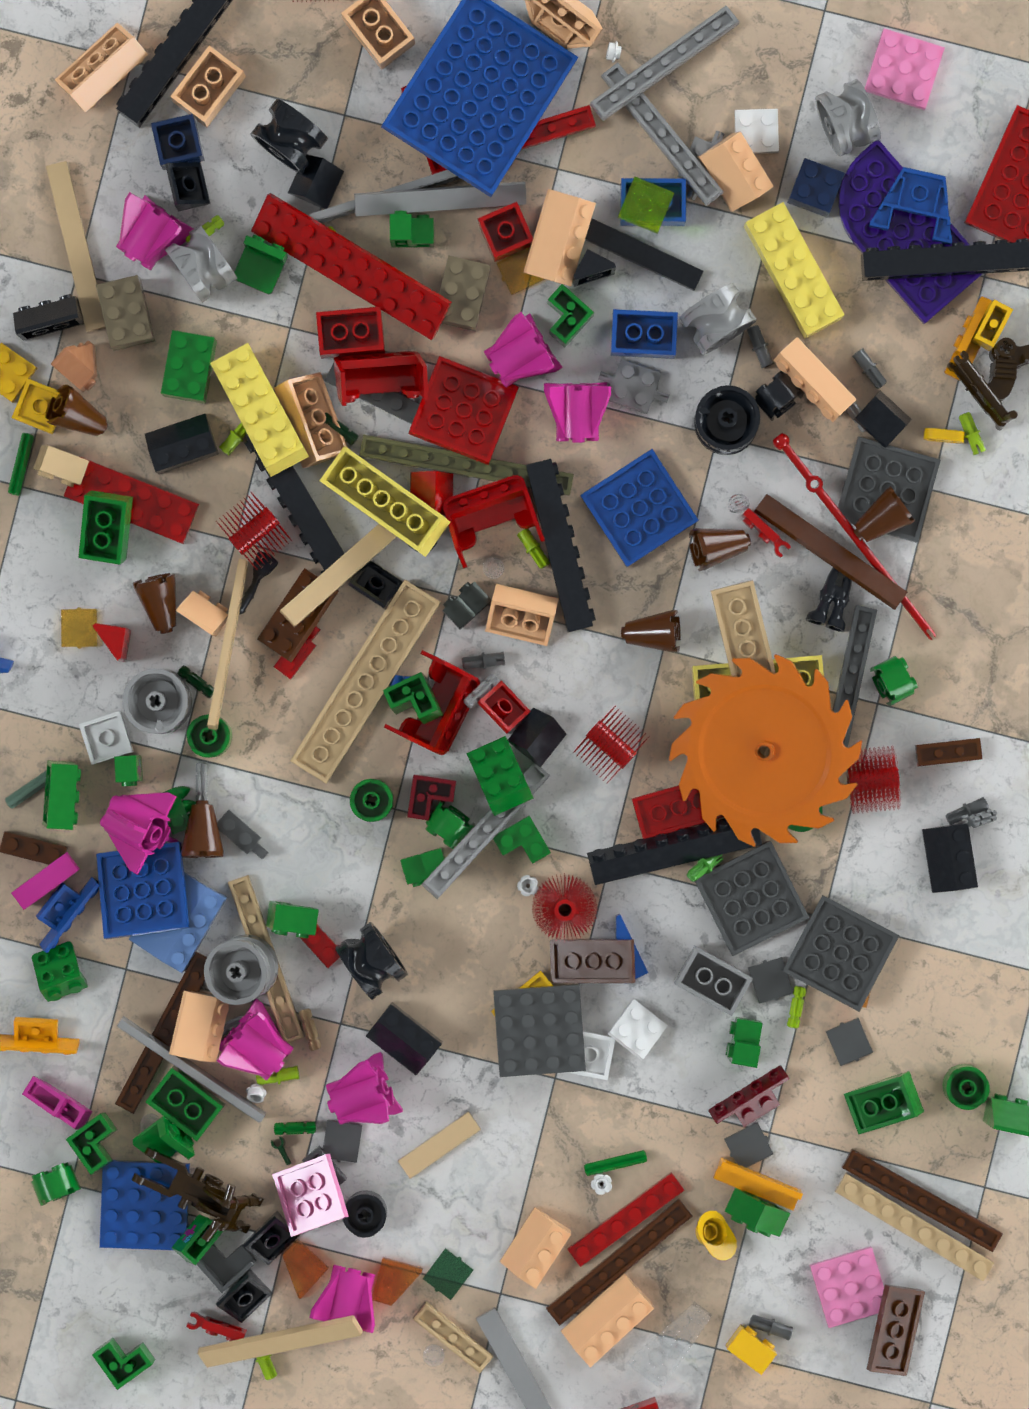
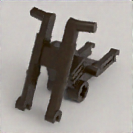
M1002 338L989 351V358L993 363L990 364V380L988 384L983 379L984 376H981L970 362L966 351L960 353L963 359H960L958 355L954 357L956 366L952 362L947 364V368L957 375L966 387L965 390L970 392L982 410L996 424L995 428L999 431L1004 428L1006 423H1009L1018 416L1015 410L1007 412L1001 401L1011 393L1017 379V369L1029 364V345L1016 346L1015 342L1010 338Z
M147 1147L145 1155L178 1171L170 1188L143 1175L139 1176L137 1173H134L132 1181L168 1197L177 1194L182 1196L178 1207L185 1210L189 1201H191V1205L198 1211L216 1218L219 1217L218 1219H213L211 1225L202 1236L207 1242L210 1241L217 1230L248 1233L251 1225L237 1219L241 1210L245 1209L246 1206L260 1207L264 1200L263 1198L257 1197L254 1193L251 1196H233L236 1186L227 1184L225 1190L222 1187L224 1182L213 1175L205 1174L202 1179L204 1169L196 1167L194 1173L190 1174L186 1164L164 1155L156 1149L152 1150L150 1147Z

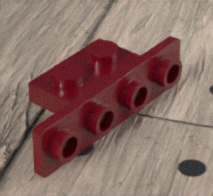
M780 1065L759 1079L752 1081L741 1090L733 1093L730 1097L715 1104L708 1111L716 1124L735 1113L743 1127H746L780 1105L772 1090L788 1081L789 1077Z

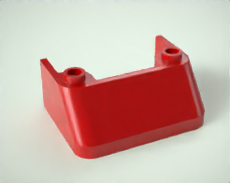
M416 351L334 357L337 394L342 406H347L346 403L355 402V399L359 398L360 394L402 392L407 398H418L421 395L424 400H428L427 365Z
M513 475L449 497L443 503L445 517L450 521L448 527L463 569L467 568L463 551L475 545L477 540L475 532L515 519L520 528L528 529L535 526L540 541H545L523 477L519 475Z
M422 650L420 654L433 660L429 667V677L435 681L432 691L443 716L426 724H423L419 718L416 720L408 717L401 723L399 730L385 724L384 728L434 753L444 755L449 751L470 709L465 705L464 700L480 685V680L447 661Z

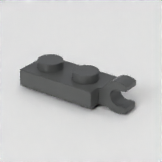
M228 810L217 822L218 829L246 854L252 850L258 857L264 859L269 853L258 844L261 837L232 811Z

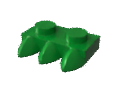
M178 786L162 792H168L176 796L167 815L170 819L168 825L171 827L172 835L186 830L189 818L188 812H190L191 805L196 804V801L182 800L190 792V788L186 786Z

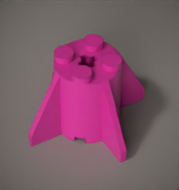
M129 192L125 198L120 240L116 247L124 252V255L135 262L137 259L141 261L140 264L152 270L156 262L167 255L165 249L173 243L179 246L185 243L186 237L190 235L189 232L194 228L178 220L172 214L170 216L165 212V209L158 206L148 196L144 195L141 199Z
M522 312L515 315L495 344L484 350L486 357L491 362L489 365L495 375L498 373L501 375L499 378L505 387L510 386L519 379L553 373L563 368L551 352L548 344H545L543 336L530 313L526 316Z
M607 382L580 384L544 383V393L556 422V441H569V438L573 443L585 442V438L586 441H599V425L611 397V386H607Z
M167 792L115 795L111 798L110 806L101 818L100 825L104 827L128 869L133 873L139 874L147 856L154 854L152 851L156 848L161 849L166 841L171 843L179 842L177 839L169 836L171 827L168 826L170 819L167 817L176 799L175 795Z
M256 998L246 1014L238 1021L240 1024L236 1028L233 1027L228 1035L221 1040L219 1050L222 1053L217 1062L222 1066L260 1075L263 1079L268 1080L273 1072L277 1073L284 1066L282 1060L292 1052L293 1047L282 1039L264 1004Z
M382 1052L373 1054L367 1060L358 1063L341 1079L326 1084L327 1092L330 1095V1100L327 1101L328 1108L331 1113L335 1112L340 1125L348 1122L383 1124L389 1122V1115L403 1112V1108L393 1095L392 1087L387 1086L386 1080L389 1079L384 1071Z
M333 1265L330 1281L311 1309L309 1318L328 1321L354 1315L363 1331L373 1333L375 1320L371 1291L375 1275L363 1272L361 1276L360 1270L348 1268L347 1272H345L346 1267Z

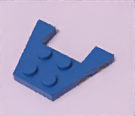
M903 167L869 223V227L888 231L893 209L935 218L936 223L932 241L951 245L952 235L948 211L946 176Z

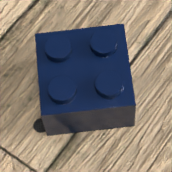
M193 114L151 123L160 166L163 170H166V163L205 161Z
M804 158L787 203L827 218L845 173Z

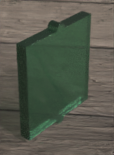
M445 1248L425 1274L423 1280L433 1286L436 1292L439 1291L452 1300L474 1269L463 1262L460 1256H455Z

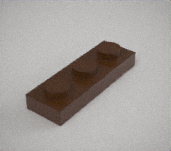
M980 738L915 745L917 767L983 759Z
M4 831L0 853L49 865L65 854L68 847Z

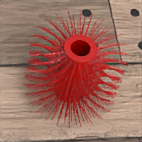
M251 492V494L260 504L263 510H261L258 507V505L250 498V496H248L249 499L256 506V508L260 511L258 513L252 507V505L245 499L248 505L257 514L256 516H254L252 512L246 507V505H244L247 511L252 515L253 518L251 519L246 514V512L239 506L242 512L250 520L248 522L234 507V509L237 511V513L241 516V518L245 521L246 524L244 525L242 521H240V519L234 514V512H232L233 515L243 526L240 527L236 523V521H234V519L228 514V516L239 528V530L237 531L235 527L228 521V523L236 531L235 533H233L229 529V527L223 522V524L231 532V537L219 523L218 525L229 537V541L239 551V553L241 555H244L248 559V561L254 566L250 559L245 555V552H248V554L259 565V563L248 551L249 549H251L252 552L260 559V557L251 548L252 546H254L257 549V551L265 558L261 551L256 547V543L269 556V554L258 541L261 540L263 544L269 549V551H271V553L274 555L272 550L263 541V537L277 551V549L269 541L266 535H268L272 539V541H274V543L281 549L278 543L270 535V531L284 547L285 545L275 534L273 529H275L277 533L286 541V543H288L287 540L276 528V526H278L290 540L291 538L279 525L280 522L272 514V512L267 507H264V505L259 501V499L256 498V496Z
M613 709L594 725L587 733L586 738L575 749L576 751L589 739L587 744L577 754L578 756L592 741V745L581 758L592 746L596 745L585 760L599 748V751L588 762L589 764L602 750L603 753L592 766L605 753L606 757L597 767L607 757L610 759L599 772L611 759L613 762L604 773L614 762L617 765L608 775L617 766L620 767L610 780L637 754L636 751L644 744L643 742L635 751L633 748L638 742L632 748L630 747L639 734L628 745L626 744L639 727L625 742L623 739L634 726L622 739L620 736L628 726L618 736L616 735L628 719L615 733L613 730L623 718L610 729L611 725L622 713L608 727L606 724L617 711L605 724L603 723Z
M892 745L891 749L889 748V746H887L886 750L894 751V746ZM883 746L882 750L880 749V747H878L877 751L885 752V747ZM888 753L886 754L887 760L884 754L881 757L878 754V761L875 755L872 758L868 755L869 761L866 755H864L863 759L860 755L861 761L857 760L855 764L847 769V784L856 782L858 784L850 794L853 814L855 813L853 809L855 805L857 813L860 811L857 806H860L862 813L864 812L862 808L865 804L863 803L864 798L867 806L869 805L868 799L871 805H873L874 801L876 805L878 804L877 798L880 804L883 801L887 803L886 797L889 803L892 800L896 802L895 796L897 801L900 802L901 798L898 797L900 796V789H898L900 786L899 769L896 766L893 753L890 756ZM865 805V810L868 813L869 809ZM874 805L875 812H877L878 808ZM888 805L889 811L891 810V807L893 808V810H895L896 806Z
M565 873L564 894L563 886L561 893L560 886L558 890L553 878L556 889L549 879L552 888L545 881L547 887L542 883L544 889H539L540 891L537 895L535 893L536 897L532 901L535 906L548 907L532 908L533 915L536 910H539L534 918L536 922L537 917L538 926L539 917V929L541 928V931L551 921L549 927L545 929L546 933L549 931L548 938L552 933L553 939L556 932L557 941L560 931L561 942L564 922V943L565 921L566 927L567 921L568 925L570 922L577 939L574 928L579 936L580 932L577 927L584 935L582 928L587 932V928H590L592 922H595L593 921L594 918L596 919L593 911H598L597 907H593L596 898L592 902L594 894L591 888L589 896L588 888L584 894L585 882L583 881L584 886L580 885L582 883L580 878V881L575 879L573 884V875L570 886V877L568 875L566 888ZM562 904L570 905V909L566 912L560 911L559 907Z

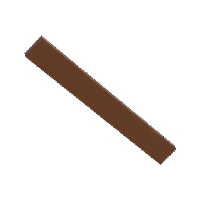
M766 494L754 510L760 517L893 610L898 607L908 593L770 495Z
M197 951L152 1033L154 1037L169 1047L172 1043L184 990L200 992L205 982L204 965L207 957ZM145 1046L115 1105L134 1114L164 1058Z
M851 1149L842 1165V1168L991 1252L994 1251L1003 1235L1002 1232L854 1149Z
M677 1199L548 1305L546 1310L560 1326L693 1217V1215L681 1200Z

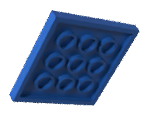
M653 449L580 495L626 567L632 565L699 521Z
M181 842L166 843L161 849L156 848L153 850L154 854L147 856L139 874H135L128 869L118 851L96 854L104 939L189 928Z
M113 1160L103 1167L99 1248L173 1250L172 1246L187 1229L188 1205L185 1210L178 1207L182 1196L177 1194L168 1197L144 1185H139L131 1179L134 1173H137L139 1176L143 1175L170 1188L178 1170L164 1163ZM184 1163L188 1173H190V1163Z

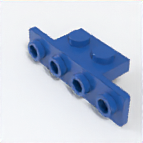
M91 877L79 893L62 882L36 915L37 919L51 927V930L40 943L43 951L48 953L50 949L56 947L60 936L70 929L74 918L84 911L88 900L97 894L100 884L95 878Z

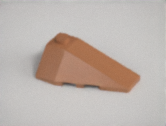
M86 341L85 344L79 343L77 347L75 345L65 347L51 363L54 368L82 392L85 390L89 391L96 383V349L90 341Z

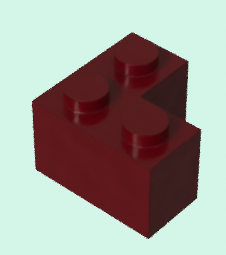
M413 775L407 818L429 821L432 799L454 802L457 781Z

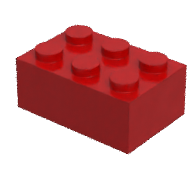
M381 307L316 312L321 359L343 355L385 353Z

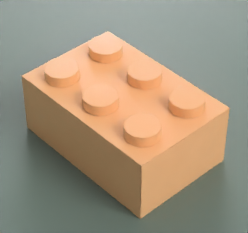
M358 0L341 13L343 21L381 70L415 45V38L386 0Z
M209 45L170 97L173 103L188 114H193L195 119L207 128L246 76L243 70Z

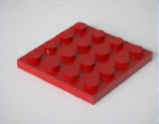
M439 356L428 382V400L422 398L408 434L489 465L519 387L513 384L505 387L498 378Z

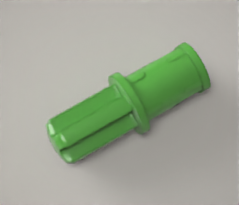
M723 855L698 860V864L688 871L687 878L695 882L705 873L709 874L714 866L723 861V857H721Z

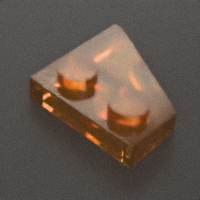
M298 1238L282 1255L299 1299L309 1291L329 1268Z
M383 1257L373 1290L372 1300L392 1306L422 1273L423 1268Z

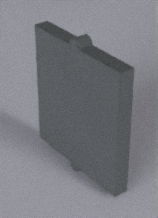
M782 957L770 961L764 960L761 964L748 967L750 976L753 978L752 982L759 1004L773 999L777 1001L779 997L793 993L788 974L783 972L785 965Z
M859 1018L846 1023L841 1022L839 1026L826 1031L840 1066L854 1060L859 1061V1058L873 1053Z
M327 1120L323 1150L326 1154H330L331 1159L337 1160V1162L348 1161L357 1163L362 1125L352 1123L340 1125L338 1121Z
M758 1122L724 1138L731 1152L730 1157L734 1158L736 1164L747 1168L773 1155L767 1142L768 1137L764 1136Z

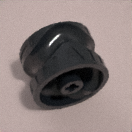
M276 99L269 108V112L272 115L271 122L267 125L258 123L250 135L272 156L293 171L302 174L309 165L306 159L307 152L311 148L321 149L328 138L307 117L284 101Z
M729 385L719 386L706 393L700 400L694 417V428L697 438L706 449L719 455H732L743 451L752 443L760 425V411L755 399L742 388ZM726 417L729 418V423L727 421L724 422Z
M369 922L360 929L362 934L360 940L346 939L340 945H337L335 949L355 981L366 995L373 1000L376 996L383 993L381 987L386 979L393 978L399 982L408 973L380 931L372 922Z

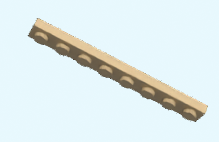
M845 1173L835 1190L839 1195L982 1281L985 1280L994 1265V1262L847 1173Z

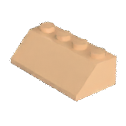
M116 23L61 73L55 81L86 112L93 108L99 99L108 94L120 80L125 79L135 66L140 65L148 54L128 31Z
M548 189L524 273L571 287L596 203Z
M798 337L774 359L777 367L782 372H785L791 378L792 383L806 394L807 399L815 403L823 416L832 422L857 400Z
M321 372L289 379L274 387L275 394L309 456L300 461L302 468L332 460L337 457L344 446L347 447L344 436L324 423L326 420L325 413H328L332 417V422L340 427Z
M623 1273L570 1321L561 1332L577 1354L591 1368L654 1309V1306L632 1280Z

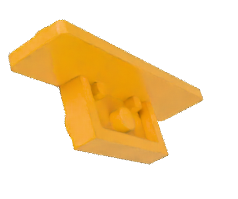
M983 296L980 297L972 315H968L962 327L965 330L962 336H957L953 344L956 348L949 361L954 366H956V363H954L955 356L958 355L960 359H963L960 355L962 351L968 353V359L973 363L980 346L971 342L992 300ZM946 367L944 373L960 381L957 375Z
M15 1017L14 1035L0 1034V1051L13 1050L70 1055L77 1053L80 1039L59 1038L58 1019Z

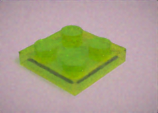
M634 176L618 218L658 234L674 192Z

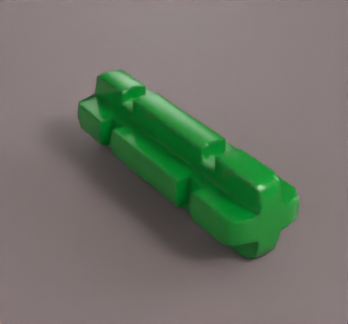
M314 1121L274 1124L275 1135H283L284 1133L286 1135L304 1134V1132H307V1134L316 1133V1122Z

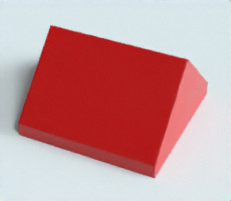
M441 471L410 472V493L445 516L443 503L447 498L453 496V474Z
M93 624V628L116 660L120 662L127 660L131 630L105 624Z
M502 680L477 702L506 734L530 712L526 705Z

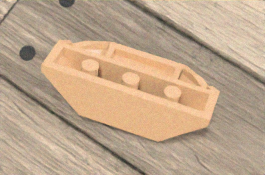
M525 0L531 23L565 49L591 47L603 29L593 11L579 0Z

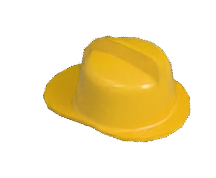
M717 1211L703 1213L699 1221H697L695 1229L698 1241L706 1247L714 1258L723 1261L732 1258L736 1253L737 1240L724 1217Z

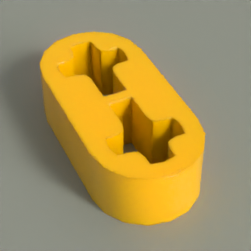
M924 428L923 440L962 444L964 443L965 432Z

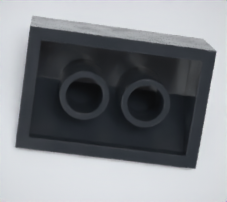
M68 294L59 297L60 300L55 302L45 300L39 302V306L33 308L30 306L18 308V312L13 313L16 335L24 341L83 325L84 320L78 298Z
M206 414L145 433L149 455L155 472L158 475L219 454Z
M967 823L922 829L932 893L977 888L978 882Z
M391 1002L366 1034L368 1039L415 1075L427 1064L443 1042L393 1002Z

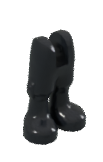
M832 568L822 590H820V603L816 610L807 614L806 621L816 625H825L829 606L834 601V607L826 627L837 632H844L846 624L843 620V610L850 601L849 594L852 580L844 576L842 585H836L835 582L839 571Z

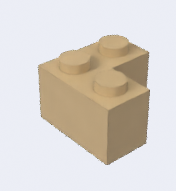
M41 445L33 469L38 471V476L51 480L57 477L62 479V484L73 487L74 484L81 485L89 461L49 445Z

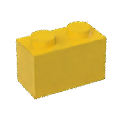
M994 299L987 307L971 342L988 351L994 348L1013 309Z
M740 1324L725 1346L728 1351L762 1375L777 1355L774 1350L775 1345L766 1338L763 1341L756 1336L758 1333L747 1325L745 1328Z

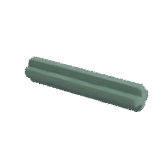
M46 771L6 797V804L12 809L44 788Z

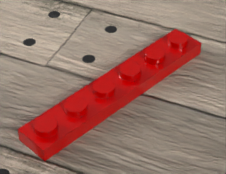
M670 1172L568 1247V1251L580 1267L685 1190L672 1172Z

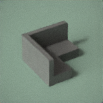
M213 1244L196 1265L218 1290L223 1293L255 1264L256 1259L244 1248L243 1244L227 1258Z

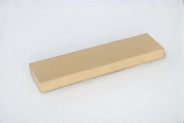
M468 1111L400 1158L398 1162L411 1179L480 1131L481 1128Z
M427 1301L413 1317L415 1322L479 1373L482 1372L494 1357L492 1353Z

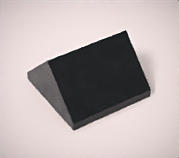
M306 154L309 165L302 174L296 173L288 194L322 209H327L344 171L324 158Z
M201 162L165 164L174 205L178 212L210 204Z
M587 249L573 276V286L576 287L614 275L616 270L615 263Z
M880 390L854 420L886 448L908 425L911 418Z
M370 560L355 574L348 585L386 610L403 582Z
M532 708L509 737L508 742L541 767L567 734L554 717Z
M276 1211L245 1241L243 1246L269 1265L300 1235L291 1237L286 1220Z
M249 1269L218 1299L216 1305L242 1323L273 1293Z

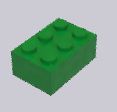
M172 330L161 394L164 397L206 404L212 372L210 363L214 361L217 340L214 337Z
M92 490L84 495L78 558L121 565L127 559L133 497Z
M506 736L466 753L494 816L534 799Z
M47 760L42 825L47 829L73 830V825H77L78 812H75L74 809L75 803H79V790L76 789V783L80 782L81 769H78V765L74 762Z
M173 1066L146 1100L148 1105L195 1141L199 1140L225 1106L223 1101L176 1066Z

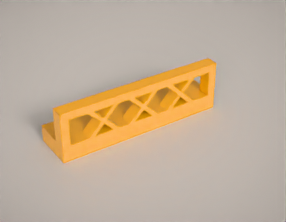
M722 1157L713 1176L718 1181L794 1211L798 1199L801 1200L803 1195L801 1189Z

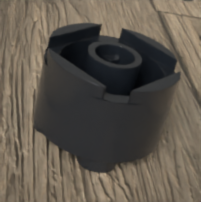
M782 371L772 378L774 381L768 386L763 384L756 391L755 401L771 421L774 420L775 416L779 418L796 404L794 399L797 396L801 399L804 395V392L792 383L791 378Z
M368 1190L359 1191L353 1194L346 1202L349 1217L343 1218V1222L351 1233L357 1237L367 1238L374 1236L383 1228L387 1217V1206L379 1194ZM364 1209L370 1213L368 1218H364L362 1214L360 1215Z

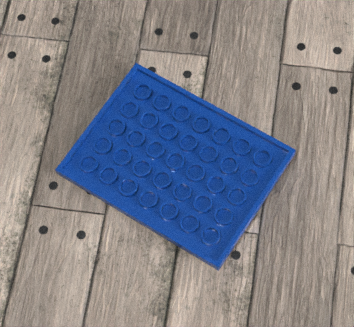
M461 0L381 128L489 197H492L574 66L578 56L491 0Z

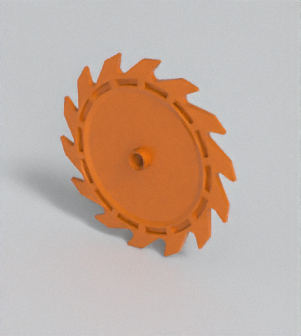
M777 654L774 655L779 667L777 673L769 671L751 658H732V661L742 670V675L737 677L711 673L697 680L696 684L709 687L711 694L684 703L673 717L674 719H691L690 727L672 743L669 761H672L680 754L687 756V763L679 782L683 801H686L692 789L699 790L702 819L713 832L716 831L717 817L723 815L738 840L753 847L756 846L751 833L753 828L759 829L779 843H798V840L788 831L789 825L819 829L833 822L834 818L822 815L819 812V808L847 799L858 785L857 782L842 784L839 781V777L859 759L863 742L860 740L849 748L843 744L853 717L849 701L845 700L839 712H833L830 702L829 682L820 671L815 669L814 683L808 686L793 662ZM762 745L770 749L769 756L761 754L760 747Z

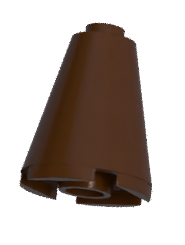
M63 385L57 390L59 395L56 398H51L45 414V418L49 420L47 423L93 436H98L106 431L108 426L106 417L73 387Z
M890 486L854 524L856 529L853 532L860 541L864 539L866 542H869L912 524L915 519Z
M695 528L690 530L689 538L693 537V543L689 544L690 553L695 567L700 566L698 571L707 570L748 550V546L751 545L750 536L744 530Z
M175 573L151 576L144 583H142V579L133 582V588L155 631H160V634L172 632L173 627L176 626Z
M670 610L626 622L625 627L621 628V637L625 639L627 644L672 653L679 652L680 646H676V640H681V627L679 616H675L678 610Z
M198 800L196 805H191L181 849V857H223L224 850L214 807L207 800Z

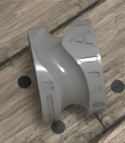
M858 79L845 83L843 86L844 91L840 96H834L826 91L815 97L816 108L822 127L838 156L851 152L853 149L852 143L856 147H861L881 139L875 110L865 88Z
M198 225L189 232L190 242L186 246H179L173 243L165 251L203 303L210 297V287L221 290L235 281L237 276L202 226Z
M730 283L709 294L679 317L685 327L694 326L697 329L693 339L702 355L726 344L757 321L750 308L744 310L737 306L736 300L740 292L734 283Z
M148 669L135 675L127 684L123 694V708L126 717L136 728L147 733L166 734L177 730L187 721L192 709V694L189 686L177 674L162 669ZM158 698H159V701L161 702L159 705L155 704V701H156Z
M239 935L220 943L209 953L204 965L205 982L211 993L220 1001L231 1005L246 1004L262 996L270 990L278 975V960L274 950L265 940L254 935Z

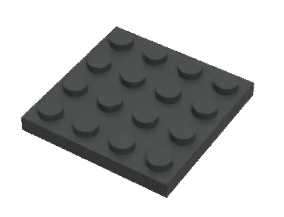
M858 436L838 508L850 524L854 525L880 495L891 486L915 521L887 535L917 543L941 460L891 445L884 448L879 442Z
M771 841L712 869L709 874L705 873L695 881L732 956L809 918Z
M822 895L783 972L860 1012L900 935Z
M579 984L493 990L500 1077L586 1071Z

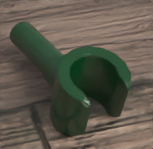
M279 1136L281 1140L279 1147L275 1145L274 1140H271L272 1147L278 1149L286 1165H290L291 1161L284 1148L285 1139Z

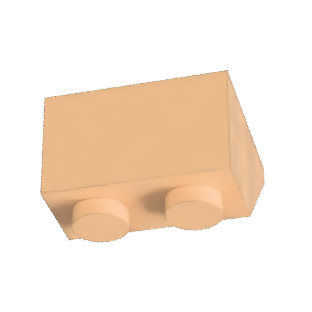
M201 590L198 593L192 591L176 611L216 637L227 622L228 614L226 612L228 609L218 602L216 605L209 601L211 597Z

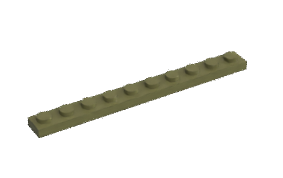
M363 435L360 457L448 472L493 482L513 475H519L523 477L527 488H531L526 465L491 459L489 465L453 451ZM559 471V474L555 475L557 484L562 483L564 495L570 496L574 474Z

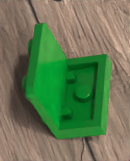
M246 235L243 242L245 248L234 271L237 276L235 281L268 295L272 294L288 258L287 253L284 252L285 248L275 243L270 246L264 243L265 240L259 236L253 235L249 237Z
M70 941L57 945L54 949H50L48 953L41 951L32 955L39 990L48 1002L57 1001L63 996L78 993L88 987L87 980L80 972L74 946Z
M164 1116L132 1140L133 1145L143 1153H145L147 1147H150L152 1150L156 1149L169 1157L179 1152L189 1160L195 1155L192 1138ZM151 1158V1159L154 1160L156 1163H162V1162H160V1161H157V1160Z

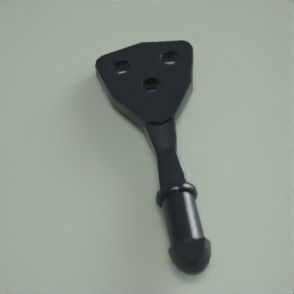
M261 551L265 556L264 558L259 552L257 553L260 559L256 556L255 560L259 565L254 561L252 583L244 593L239 614L246 612L249 603L254 599L261 579L270 574L278 565V561L269 554L268 556L265 552Z

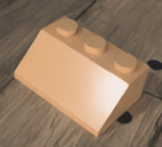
M741 131L729 135L698 157L707 172L723 190L721 196L731 212L757 199L774 187Z
M496 584L485 632L548 646L559 598Z
M184 990L169 1054L199 1061L216 1062L229 1011V1004L220 1001L212 993Z
M534 1207L500 1262L518 1278L536 1289L571 1236V1230Z

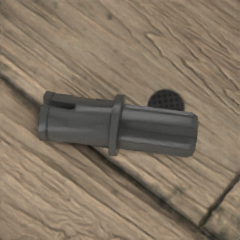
M755 325L748 328L747 332L754 347L752 351L756 352L761 369L773 365L774 362L767 348L769 344L765 343L759 326Z
M864 348L852 356L863 370L862 374H866L877 389L886 384V379L876 367L877 363L872 362Z
M483 652L482 655L463 657L462 667L466 670L474 668L486 669V667L505 665L504 652L484 654Z
M984 797L968 804L964 803L963 807L947 813L946 819L950 825L968 818V816L988 810V803Z
M752 1315L750 1318V1327L767 1332L769 1336L772 1334L788 1341L790 1340L793 1327L775 1322V1319L769 1320L757 1315Z

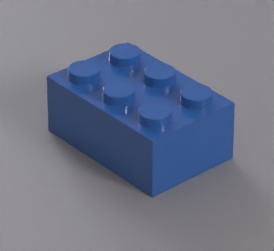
M621 178L620 226H685L686 179Z
M613 309L610 356L675 359L678 312Z

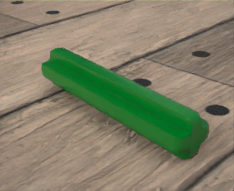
M22 433L8 488V493L11 495L19 496L34 439V436L29 433Z
M642 1150L587 1163L584 1165L585 1174L590 1176L647 1162L646 1152Z

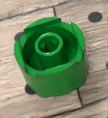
M893 656L870 668V672H875V676L872 677L874 685L882 699L887 697L889 702L886 704L889 706L913 695L914 690L918 688L914 677H910L906 670L908 665L903 657L897 658Z
M209 714L202 715L193 720L188 727L186 735L188 744L192 751L201 757H218L225 753L231 745V727L220 717L218 729H209L207 725ZM212 730V735L215 736L214 740L207 742V737L204 735Z
M366 779L359 782L353 788L350 795V807L353 813L358 818L367 822H376L385 818L391 812L394 804L392 790L385 782L378 779ZM369 794L372 797H377L378 800L375 801V806L367 804L366 801L369 799Z
M440 801L430 815L429 821H426L428 825L426 831L433 836L438 834L444 839L443 843L454 849L474 828L475 823L473 822L470 825L468 823L470 820L468 816L452 805L449 808L445 807L444 804L446 802Z
M959 1064L951 1067L945 1074L943 1092L946 1098L956 1107L963 1110H973L987 1100L990 1085L986 1076L979 1069L969 1064ZM967 1082V1084L970 1085V1088H966V1090L964 1091L962 1089V1085H965Z
M68 1162L52 1167L53 1172L51 1173L43 1171L32 1176L33 1181L31 1183L40 1206L46 1205L52 1200L61 1199L81 1189L73 1167Z

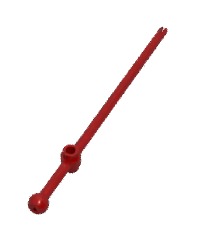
M784 433L773 439L774 447L784 451L806 480V488L818 495L873 568L896 583L863 540L860 541L853 532L855 530L822 488V479L819 476L812 475L791 448L789 437ZM813 480H817L818 485L815 488L811 487V482ZM905 596L901 604L928 639L933 640L927 633V629L936 638L935 632L908 597Z

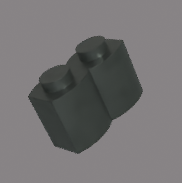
M475 581L472 584L467 582L459 589L461 594L458 597L454 598L452 596L443 604L445 606L443 612L459 630L492 601Z

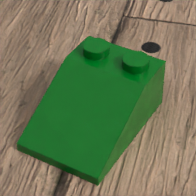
M910 1071L844 1093L858 1135L915 1118L924 1112Z
M996 1093L994 1097L988 1096L983 1122L996 1130L1029 1136L1028 1100L1016 1098L1015 1101L1007 1100V1096Z

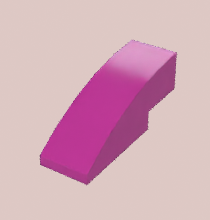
M66 852L16 888L11 894L23 910H25L80 870V868L69 853Z
M36 1076L31 1078L22 1095L46 1112L77 1130L86 1124L93 1112L69 1095Z

